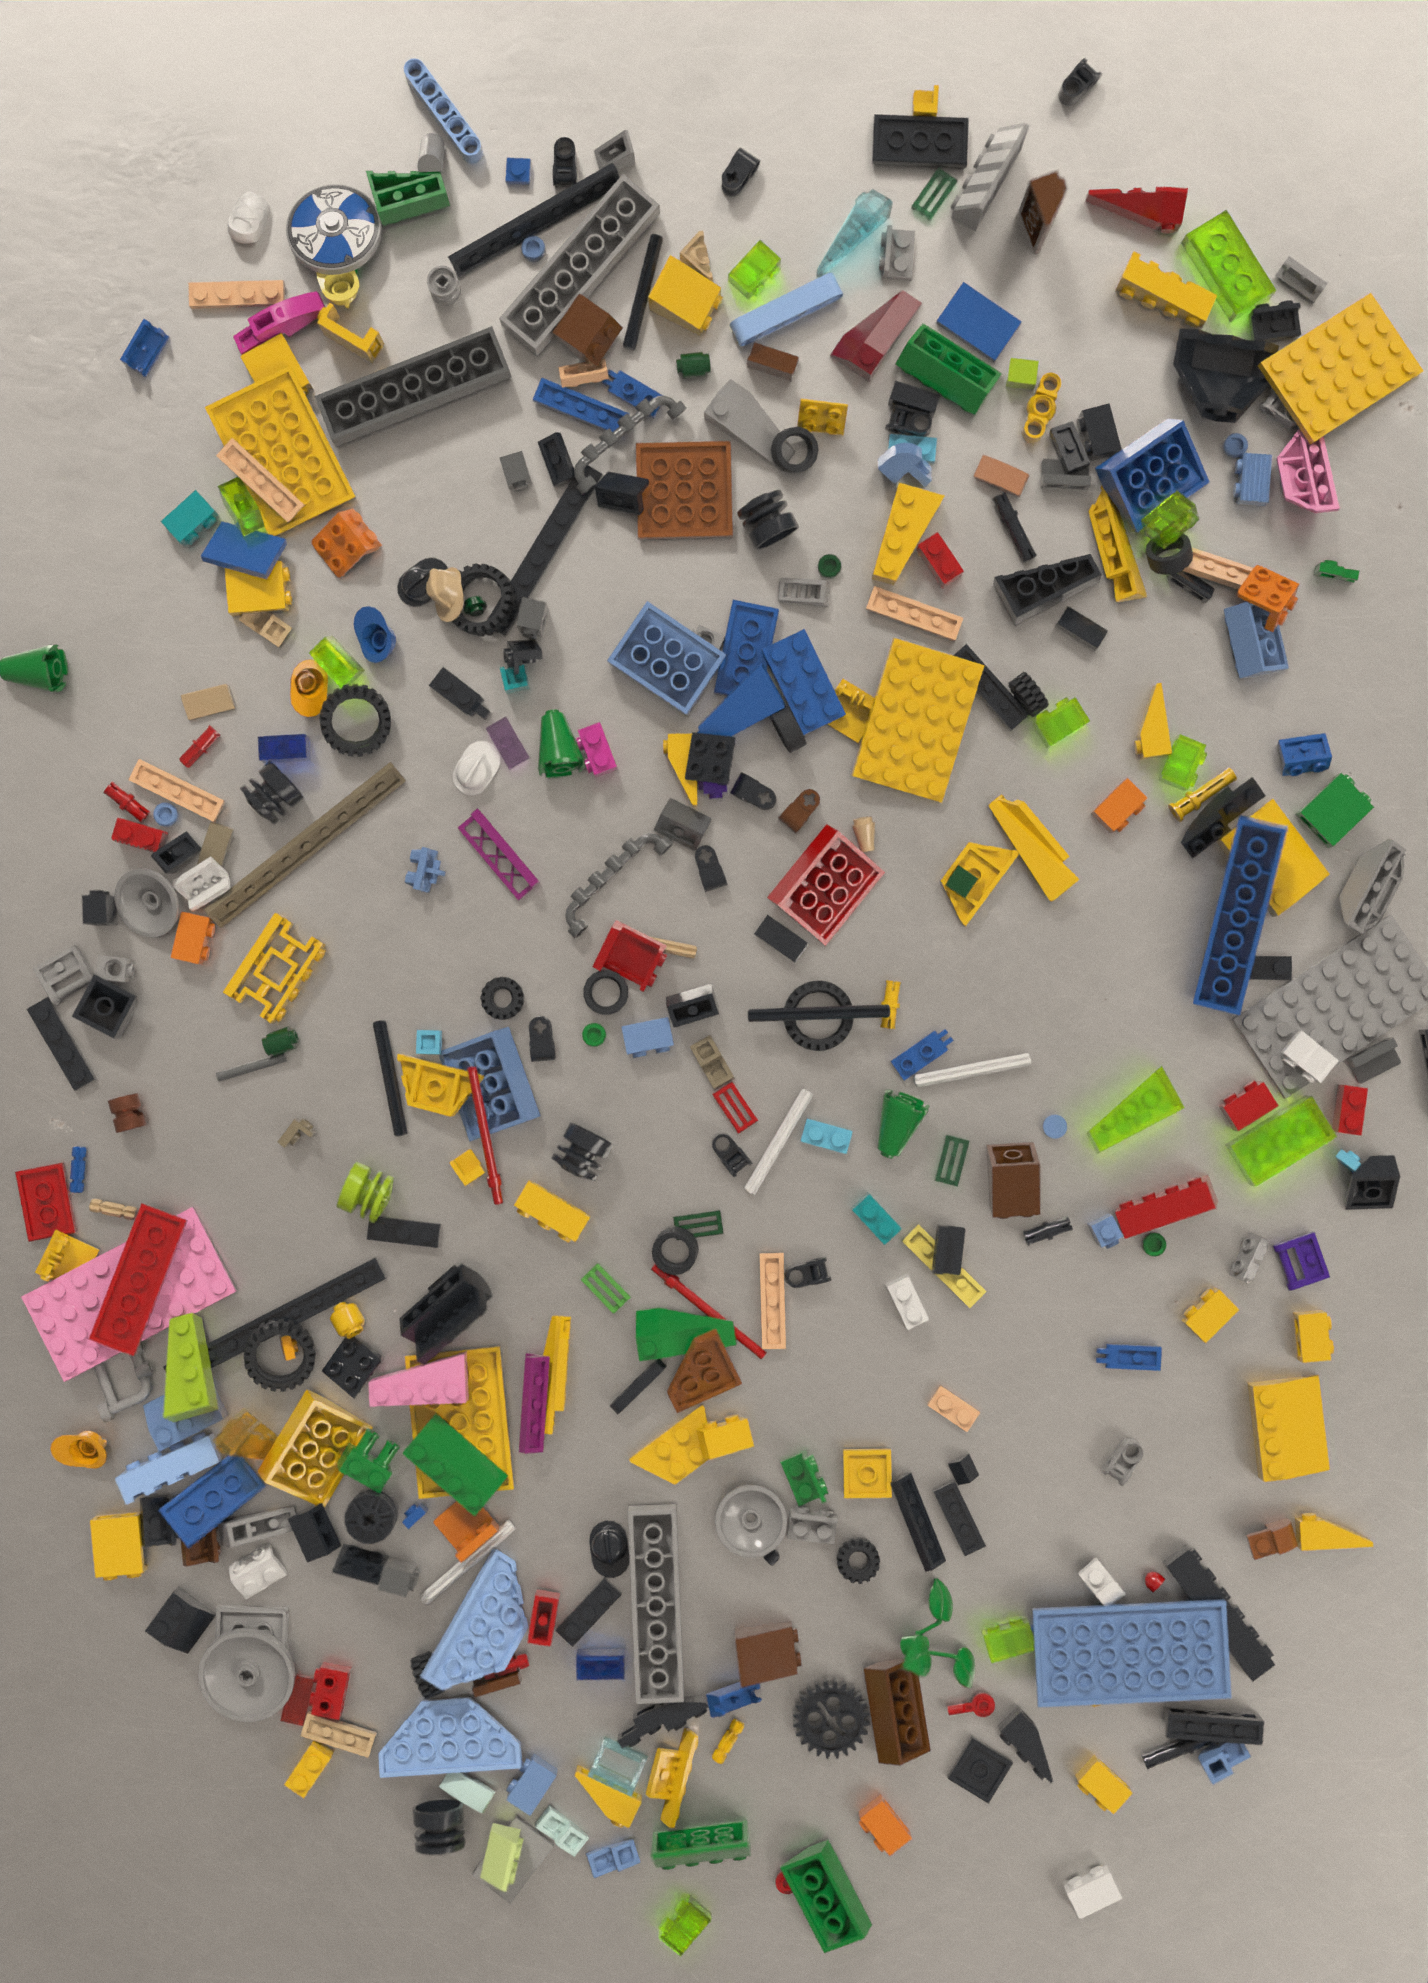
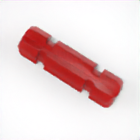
M523 1653L517 1655L515 1659L512 1657L505 1670L484 1675L485 1679L495 1678L496 1674L501 1676L517 1671L519 1667L520 1670L529 1667L528 1656Z

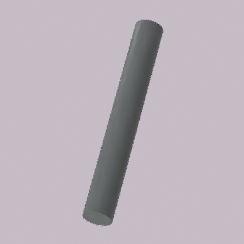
M285 1053L270 1056L217 1072L216 1077L218 1082L287 1062V1057Z

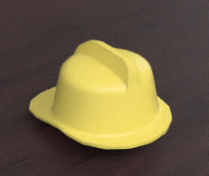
M355 270L338 275L316 272L324 296L335 305H344L346 308H349V304L356 298L360 287Z

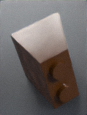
M1034 1142L986 1145L989 1201L992 1217L1007 1219L1013 1216L1028 1218L1040 1215V1162Z
M791 1621L735 1628L741 1687L798 1674L797 1667L802 1666L800 1652H795L794 1643H799L797 1628H792Z

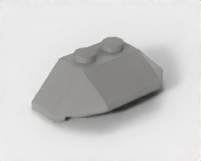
M1387 839L1360 856L1339 896L1344 923L1360 934L1365 933L1367 929L1372 928L1382 920L1403 879L1406 849L1392 839Z

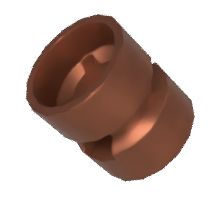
M138 1093L108 1100L110 1112L115 1115L113 1123L116 1133L146 1126L144 1114L139 1111L141 1103Z

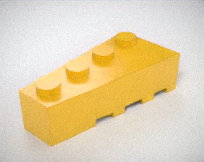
M1133 251L1115 291L1119 292V295L1125 299L1140 301L1146 308H1157L1163 311V314L1167 317H1178L1185 320V324L1194 328L1199 326L1202 328L1217 295L1191 281H1188L1186 284L1183 283L1180 275L1172 271L1162 272L1159 264L1152 260L1149 263H1145L1139 259L1141 254Z
M902 483L898 484L871 579L895 585L945 495Z

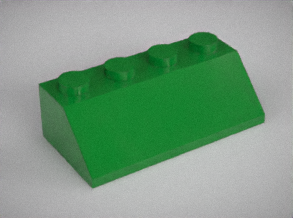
M924 323L906 343L895 363L903 372L913 375L925 386L933 388L944 398L952 400L964 411L974 415L981 408L1002 375L1001 372Z
M437 1413L402 1452L407 1459L474 1517L508 1477L507 1473Z
M829 1839L806 1848L781 1865L780 1869L824 1953L865 1939L872 1927V1923Z

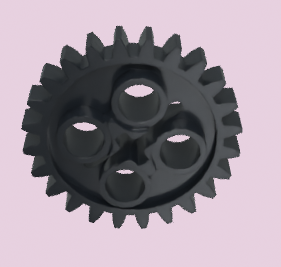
M824 1679L823 1686L821 1687L815 1682L814 1690L807 1686L808 1695L800 1694L802 1703L795 1702V1707L800 1711L793 1712V1717L799 1719L793 1722V1727L799 1728L795 1732L796 1737L803 1736L800 1740L801 1745L809 1743V1752L816 1748V1755L819 1757L823 1751L825 1752L826 1759L833 1752L836 1759H838L840 1751H843L848 1756L847 1748L849 1747L856 1751L855 1742L863 1743L860 1734L868 1735V1731L863 1726L870 1725V1721L865 1719V1717L870 1715L869 1710H862L867 1706L866 1701H860L862 1693L859 1692L854 1695L855 1686L846 1689V1681H843L841 1686H837L836 1679L833 1680L832 1685H829L828 1681ZM831 1697H836L840 1701L836 1706H829L827 1700ZM818 1702L823 1704L831 1717L835 1716L836 1724L845 1732V1735L840 1734L831 1720L827 1721V1715L817 1705ZM817 1712L821 1717L818 1721H811L808 1719L810 1713ZM845 1716H852L854 1722L850 1725H845L842 1723V1719ZM827 1731H833L836 1734L832 1740H826L823 1738V1735Z

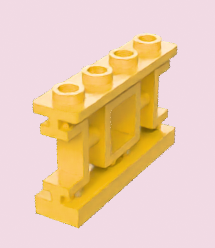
M274 913L223 991L224 994L239 1003H242L248 994L264 1004L265 1008L259 1016L266 1019L270 1024H274L276 1021L280 1022L287 1012L284 1008L289 1001L293 1002L300 992L297 988L302 981L306 982L313 973L311 967L315 961L319 963L326 953V950H324L326 944L313 936L304 945L287 934L294 923L279 913ZM283 925L284 927L279 935L288 940L289 943L283 952L270 947L267 953H265ZM315 946L298 974H296L300 964L290 958L296 948L299 947L306 953H309L312 947ZM273 955H276L292 966L280 985L262 974ZM257 965L253 975L263 981L257 992L244 986L239 993ZM289 986L273 1012L270 1013L275 1004L264 998L269 989L273 987L280 993H283L285 988Z

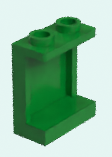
M1337 774L1322 791L1295 814L1327 848L1336 845L1374 808L1369 795L1364 791L1360 792L1354 786L1356 784L1355 781L1347 774Z

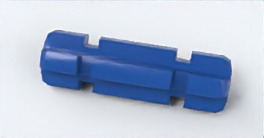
M75 1146L72 1148L74 1159L71 1160L70 1179H72V1182H70L69 1191L72 1193H82L84 1190L82 1180L85 1175L86 1161L83 1159L86 1157V1147Z

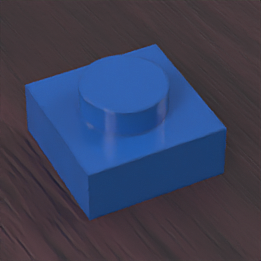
M507 157L506 184L530 185L531 159Z
M423 1502L418 1506L413 1504L404 1512L406 1517L402 1523L409 1529L427 1513L428 1507Z

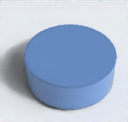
M529 236L522 242V254L528 261H539L545 255V245L541 238Z
M1239 433L1229 435L1223 443L1224 453L1234 459L1239 458L1248 448L1247 439Z
M161 803L154 809L153 817L159 825L170 827L177 822L179 813L174 805Z
M1050 1115L1043 1122V1131L1048 1137L1057 1139L1066 1133L1067 1123L1059 1115Z

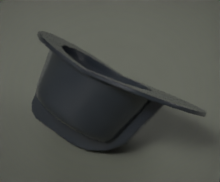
M426 558L412 566L399 578L397 590L400 599L405 604L413 607L428 603L431 598L426 592V584L430 577V570H446L448 568L447 565L440 559Z
M614 1521L598 1523L592 1529L589 1540L594 1569L606 1578L621 1576L627 1570L630 1559L626 1532L620 1524Z

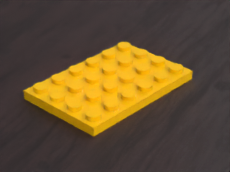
M1369 293L1258 365L1310 445L1423 372V369L1372 293Z
M291 365L205 407L224 446L233 438L305 505L288 523L241 479L268 534L278 536L356 497Z
M893 638L851 776L942 803L984 665Z
M500 1346L438 1352L427 1363L467 1351L469 1399L466 1403L409 1405L413 1439L437 1413L508 1474V1477L497 1491L514 1490ZM416 1354L405 1355L406 1369L422 1364L417 1361ZM415 1465L419 1499L450 1496Z

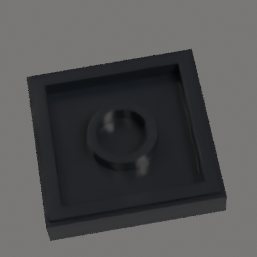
M972 1736L947 1778L989 1804L1013 1765V1761Z

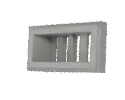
M780 578L778 602L828 606L830 583L826 580ZM788 584H792L791 597H787ZM798 585H802L800 598H797ZM808 586H811L810 598H807ZM818 587H821L820 599H816Z

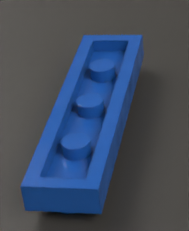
M541 378L533 397V402L604 431L609 428L612 432L619 427L618 420L627 414L623 410L569 388H562L561 385Z

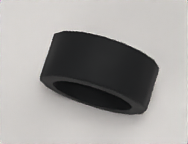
M801 427L782 430L776 435L771 446V455L774 463L782 471L788 473L804 472L812 467L817 460L819 451L814 435ZM790 436L801 437L807 444V457L800 464H790L782 456V444Z
M1170 531L1161 533L1152 538L1146 545L1145 552L1150 569L1157 574L1170 575L1181 572L1193 560L1191 542L1188 536L1182 532ZM1170 549L1181 550L1175 555L1169 557L1158 556L1162 552Z
M786 705L785 708L770 715L773 726L789 753L807 744L795 717Z
M601 970L593 973L586 980L583 988V997L587 1006L592 1011L601 1015H611L620 1011L625 1006L628 999V986L618 973L611 970ZM603 978L614 980L620 989L618 1001L611 1006L597 1004L592 996L594 984Z
M681 1227L667 1228L658 1235L653 1244V1261L664 1273L671 1275L683 1274L691 1269L697 1259L699 1251L698 1242L687 1229ZM676 1238L686 1243L689 1248L688 1258L682 1263L668 1261L663 1256L661 1250L666 1240Z

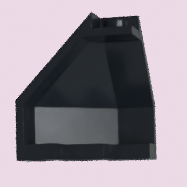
M1180 328L1173 365L1201 417L1216 422L1236 423L1270 385L1258 365L1278 352L1279 345L1268 341L1245 340L1234 335L1211 334L1200 329Z

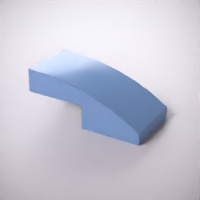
M633 1839L585 1853L594 1878L614 1870L619 1872L641 1863Z

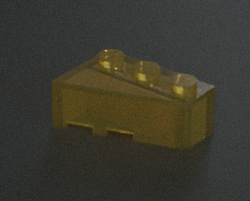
M243 1408L228 1421L213 1442L217 1444L216 1448L224 1455L229 1454L233 1457L264 1460L279 1435Z

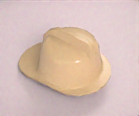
M454 567L447 568L446 570L431 569L430 577L426 584V592L435 602L438 617L445 622L454 621L461 613L464 604L461 574Z

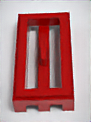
M732 1081L712 1094L738 1134L758 1121ZM728 1089H732L750 1116V1121L747 1122L727 1092ZM722 1093L744 1124L739 1127L719 1097Z

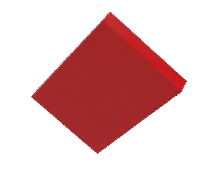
M64 1162L15 1172L28 1242L51 1238L55 1230L65 1234L77 1232Z

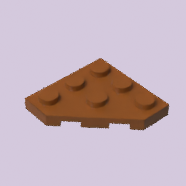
M716 1329L693 1339L667 1390L677 1413L742 1384Z

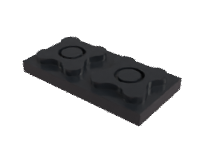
M874 114L872 164L966 168L969 118Z

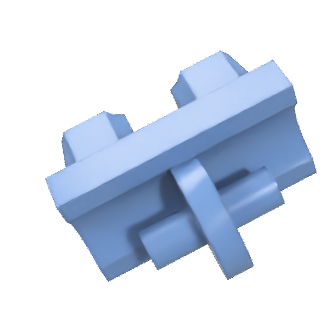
M425 847L411 850L410 862L417 863L418 867L416 873L408 871L405 883L412 886L415 890L430 893L431 884L437 883L438 875L445 876L446 873L439 870L441 861L437 860L438 851Z

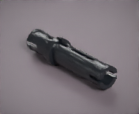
M1003 492L1001 495L999 494L992 498L1002 517L1000 518L1001 522L1005 523L1023 559V563L1035 558L1037 554L1017 517L1019 515L1018 511H1014L1006 495L1007 493Z
M1181 1739L1141 1756L1148 1770L1188 1753L1190 1755L1194 1754L1195 1750L1214 1744V1742Z

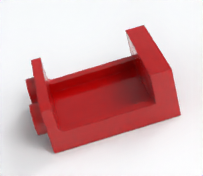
M616 920L592 967L599 971L605 967L616 972L620 976L640 985L639 990L644 992L647 986H653L658 976L654 973L656 967H662L666 960L667 954L664 951L667 945Z

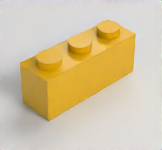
M532 1180L527 1182L514 1204L518 1208L516 1212L528 1219L531 1215L538 1220L537 1224L548 1231L550 1228L559 1232L557 1236L568 1243L571 1240L576 1242L591 1215Z

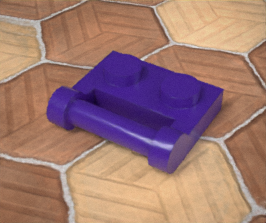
M1312 1231L1273 1245L1275 1253L1278 1252L1288 1281L1286 1283L1288 1291L1330 1278L1315 1232ZM1287 1249H1294L1304 1278H1296Z

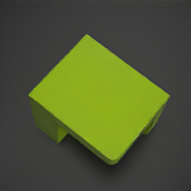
M1011 358L1005 387L1034 390L1039 361Z

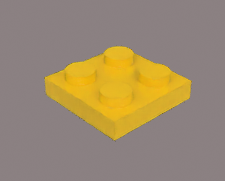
M891 1448L843 1449L844 1498H892V1487L890 1484L892 1482Z

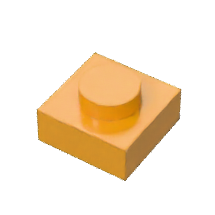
M286 1335L279 1336L284 1359L286 1361L295 1359V1352H298L296 1340Z

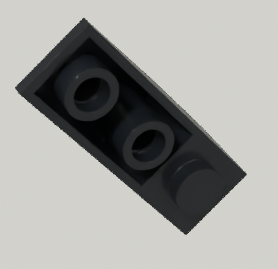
M1017 1706L998 1725L1001 1732L999 1736L1008 1746L1013 1744L1018 1750L1016 1754L1024 1763L1029 1761L1034 1766L1032 1770L1042 1781L1046 1778L1052 1783L1053 1778L1037 1726Z

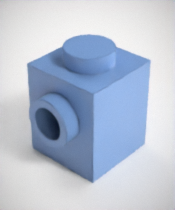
M1106 1214L1087 1224L1097 1245L1100 1247L1106 1246L1107 1249L1119 1243L1118 1239L1123 1237L1111 1214Z

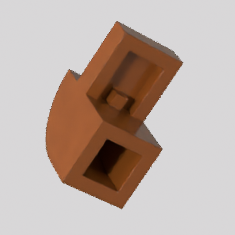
M1288 1518L1265 1524L1266 1529L1246 1535L1254 1560L1276 1553L1281 1555L1298 1546L1292 1523Z

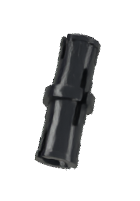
M1066 1216L1051 1223L1046 1221L1042 1223V1226L1023 1231L1027 1246L1045 1239L1052 1240L1053 1236L1072 1231L1073 1228L1070 1225L1069 1217Z

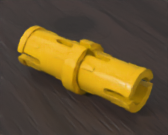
M886 980L884 1001H881V1005L888 1004L890 1006V1016L882 1018L881 1028L895 1029L897 1008H900L898 997L901 982Z

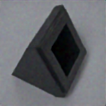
M969 1453L948 1463L957 1485L971 1483L979 1476Z

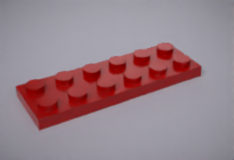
M141 1203L89 1340L132 1356L136 1355L188 1220Z

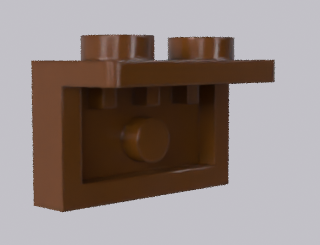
M218 1526L189 1549L180 1539L183 1566L188 1567L207 1562H219L221 1549L216 1535Z

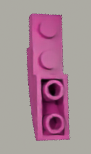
M315 291L280 301L247 319L250 325L233 336L241 355L280 333H285L288 337L317 319L320 310L325 305L320 294Z

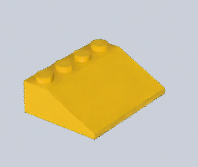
M1271 799L1249 817L1288 826L1267 908L1271 916L1275 917L1299 901L1329 876L1330 873L1275 800ZM1237 826L1216 841L1228 859Z
M1319 1375L1247 1383L1258 1478L1263 1482L1287 1480L1330 1470Z
M306 1389L257 1471L265 1483L314 1505L322 1503L325 1508L345 1475L338 1470L337 1462L349 1443L357 1446L366 1432L365 1430L367 1428L372 1430L373 1426L332 1401Z

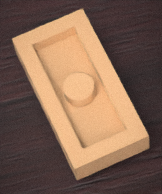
M605 358L600 361L597 367L587 362L559 367L562 388L576 387L590 382L598 383L609 379Z
M939 1385L927 1403L930 1408L966 1432H968L980 1414V1411L942 1385Z

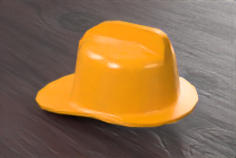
M313 659L304 660L298 663L293 670L290 679V699L297 713L305 717H314L320 713L322 704L327 699L328 673L325 666L319 661Z
M83 1431L78 1435H61L55 1438L51 1443L50 1450L52 1456L63 1465L97 1469L106 1462L105 1447L107 1440L102 1439L96 1432Z

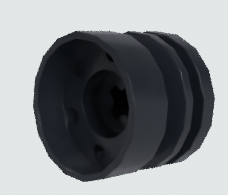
M781 490L759 495L737 512L739 519H746L742 523L744 528L756 527L748 534L755 550L771 546L791 535L799 528L792 512L780 513L788 506L786 500L780 501L783 498Z
M269 760L258 771L264 781L260 784L257 780L250 778L249 782L255 789L252 791L244 784L240 787V790L250 806L261 817L275 825L279 820L273 811L276 810L284 817L286 813L281 804L285 802L287 805L295 807L304 796L289 778Z
M570 1122L563 1135L571 1143L570 1146L560 1144L557 1146L560 1151L565 1153V1156L554 1153L551 1159L557 1162L562 1169L579 1178L596 1181L598 1175L589 1169L592 1167L601 1171L602 1166L595 1161V1158L597 1156L607 1159L614 1144Z
M371 1488L359 1492L349 1503L345 1511L344 1524L349 1535L362 1544H375L383 1541L391 1533L399 1518V1506L396 1498L385 1489H382L381 1493ZM372 1513L374 1518L368 1522L366 1519Z
M435 1799L421 1802L413 1807V1823L415 1827L420 1828L414 1833V1838L417 1840L415 1842L417 1853L443 1855L457 1852L465 1847L466 1842L463 1836L465 1829L459 1825L464 1821V1809L461 1801L455 1799Z

